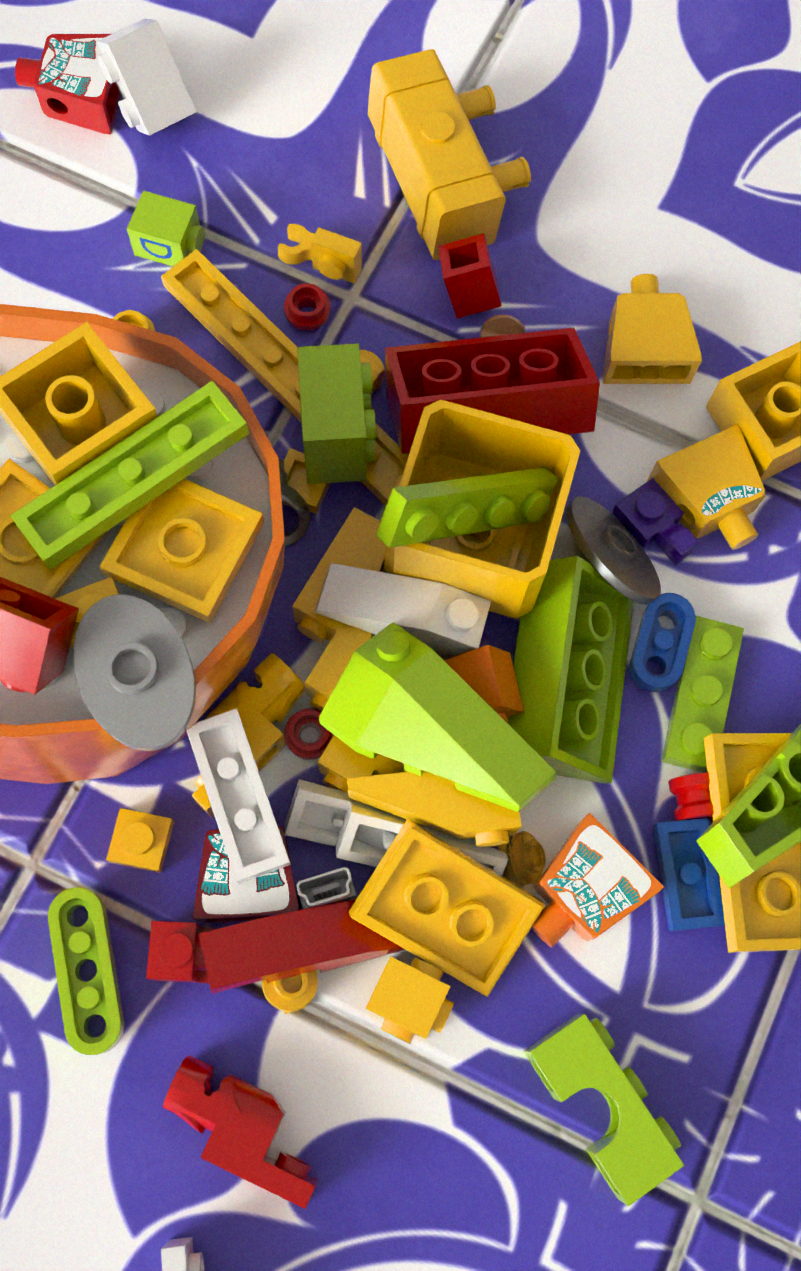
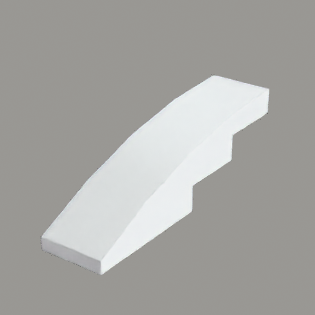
M299 779L284 824V834L336 847V858L377 867L407 819L349 798L348 792L345 793L341 790ZM415 823L502 876L508 861L507 854L490 846L477 847L476 840L473 838L462 840Z

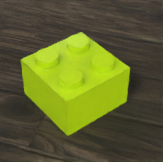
M359 343L297 347L307 484L366 481V463L375 462L376 440L375 413L371 405L372 376L370 363L360 362Z

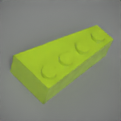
M801 724L696 840L728 888L801 842Z

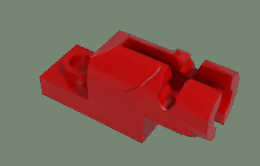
M190 1055L186 1056L174 1076L162 1108L175 1113L202 1135L205 1129L212 1132L200 1158L306 1209L317 1183V1179L308 1175L311 1166L285 1152L280 1151L277 1160L267 1155L286 1113L273 1094L233 1075L223 1079L219 1090L212 1093L210 1080L214 1072L213 1066Z

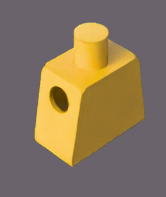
M640 274L635 276L630 281L631 293H622L617 296L610 316L602 376L603 384H691L702 362V356L686 298L680 293H659V281L656 275Z

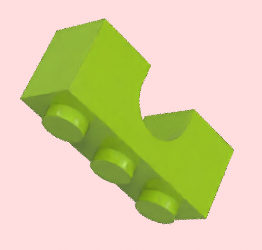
M576 1014L523 1052L554 1100L563 1102L585 1088H594L605 1097L611 1115L609 1127L599 1140L586 1148V1151L617 1199L629 1207L685 1166L675 1152L681 1146V1143L673 1129L662 1116L654 1120L642 1101V1099L648 1096L645 1087L629 1066L623 1070L620 1068L609 1051L615 1047V1043L600 1020L594 1018L589 1021L585 1014Z

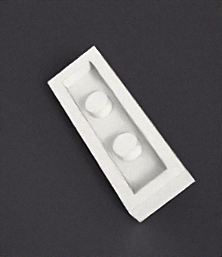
M237 708L196 722L186 731L236 882L240 884L291 865Z

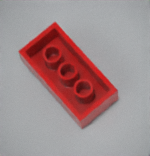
M575 328L385 348L386 397L402 454L410 453L424 407L439 400H445L568 435L594 432L600 382Z

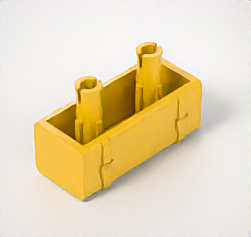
M429 49L381 61L373 65L368 117L375 130V138L379 146L383 148L415 218L420 237L425 240L433 260H440L439 245L484 233L488 246L493 244L496 240L506 202L503 192L520 187H528L530 185L529 182H531V172L528 162L523 156L494 166L489 164L469 120L495 114L496 101L491 87L484 85L478 89L456 94L436 51Z

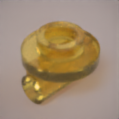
M526 831L508 834L509 843L498 845L499 851L507 854L508 858L502 876L519 887L537 883L542 876L546 864L545 851L542 845L532 834Z

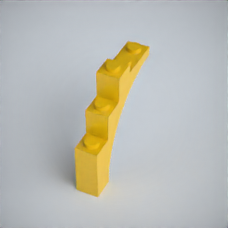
M355 507L292 605L294 620L298 623L297 628L301 633L319 643H323L325 639L330 641L305 681L307 696L312 698L309 703L313 708L320 711L324 709L354 651L372 638V633L314 613L328 568L331 563L386 572L384 569L385 544L376 536L381 521ZM335 735L318 761L319 772L325 775L322 782L330 788L341 790L345 793L348 792L347 778L408 772L404 770V763L377 754L375 759L359 754Z

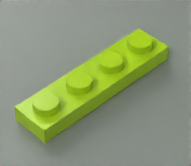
M210 381L10 515V517L48 569L51 570L249 435L247 422L216 384Z
M545 467L395 487L391 491L376 536L385 545L392 548L539 522L550 506V497L559 478Z

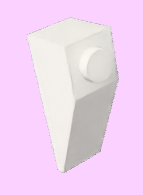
M331 563L314 613L375 635L394 622L432 648L442 659L446 660L479 648L491 601L440 582Z

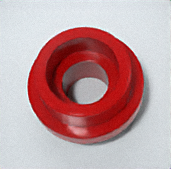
M299 284L285 298V317L292 326L298 329H317L330 316V300L326 293L314 284ZM307 306L315 309L311 312L300 311L303 307Z
M305 708L295 712L288 719L284 728V738L288 749L295 756L305 760H314L322 756L334 734L320 724L319 716L322 711L315 708ZM307 727H314L320 732V736L317 741L306 743L300 738L301 732Z

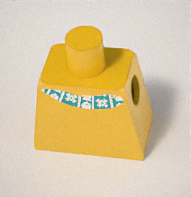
M737 424L656 462L647 481L653 478L684 512L680 523L695 538H701L720 529L731 549L736 550L758 537L759 534L747 515L754 512L764 499L765 488L742 431Z

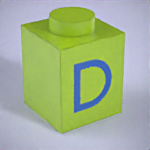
M144 190L127 227L135 256L169 266H175L195 249L200 252L205 237L204 227L200 226L196 205Z

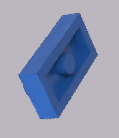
M709 818L659 822L652 826L661 884L664 886L662 892L669 932L725 926L718 872L696 842L710 826Z

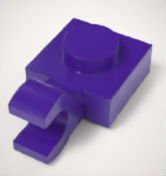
M653 478L614 506L613 514L643 548L655 540L667 557L676 565L692 554L690 549L698 543L687 528L677 525L681 521L684 512Z

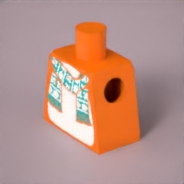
M589 812L572 830L533 887L548 905L541 911L531 929L551 948L571 928L588 942L601 935L655 896L664 886Z

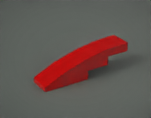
M356 899L264 917L198 933L211 994L265 979L267 983L318 969L322 973L405 949L350 917L349 910Z

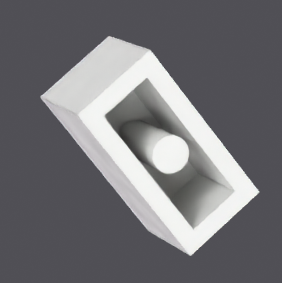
M144 18L97 41L102 52L101 55L97 56L99 65L109 83L116 82L123 100L118 102L119 108L130 128L136 127L137 131L150 136L196 113V109L157 20Z

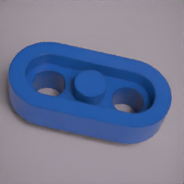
M675 593L660 594L651 604L647 605L643 612L629 663V670L634 682L646 691L663 692L668 690L682 675L695 626L696 615L691 603L681 595ZM661 616L670 618L673 621L674 628H663L658 618ZM649 661L658 663L662 668V674H651L647 670L646 663Z

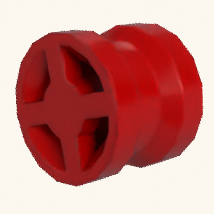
M709 772L684 775L668 781L669 791L676 796L677 807L673 811L675 821L709 818V821L713 820L712 815H714L710 800Z

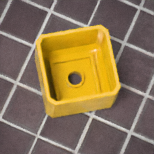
M439 400L424 407L399 487L542 467L548 469L559 479L551 494L550 506L539 522L488 530V539L479 544L470 543L460 535L392 548L385 545L384 569L386 572L447 584L491 601L489 611L515 619L532 611L547 573L580 454V449L571 435L445 400Z

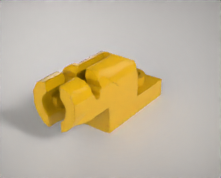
M273 653L254 669L256 680L262 688L249 687L246 682H239L237 687L206 717L208 719L237 708L259 772L286 746L283 733L272 723L276 720L281 723L297 699L306 691L304 689L305 685L300 678ZM200 775L195 783L198 789L192 794V797L213 819L215 816L202 776Z

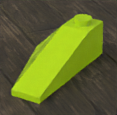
M394 622L354 651L319 716L320 724L359 754L375 759L377 754L404 763V770L422 776L423 772L426 771L453 781L457 790L516 812H520L556 779V771L432 648Z

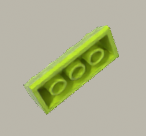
M579 556L550 560L533 610L520 618L513 667L524 712L507 717V721L556 771L557 776L598 783H612L634 601L616 590L592 564Z

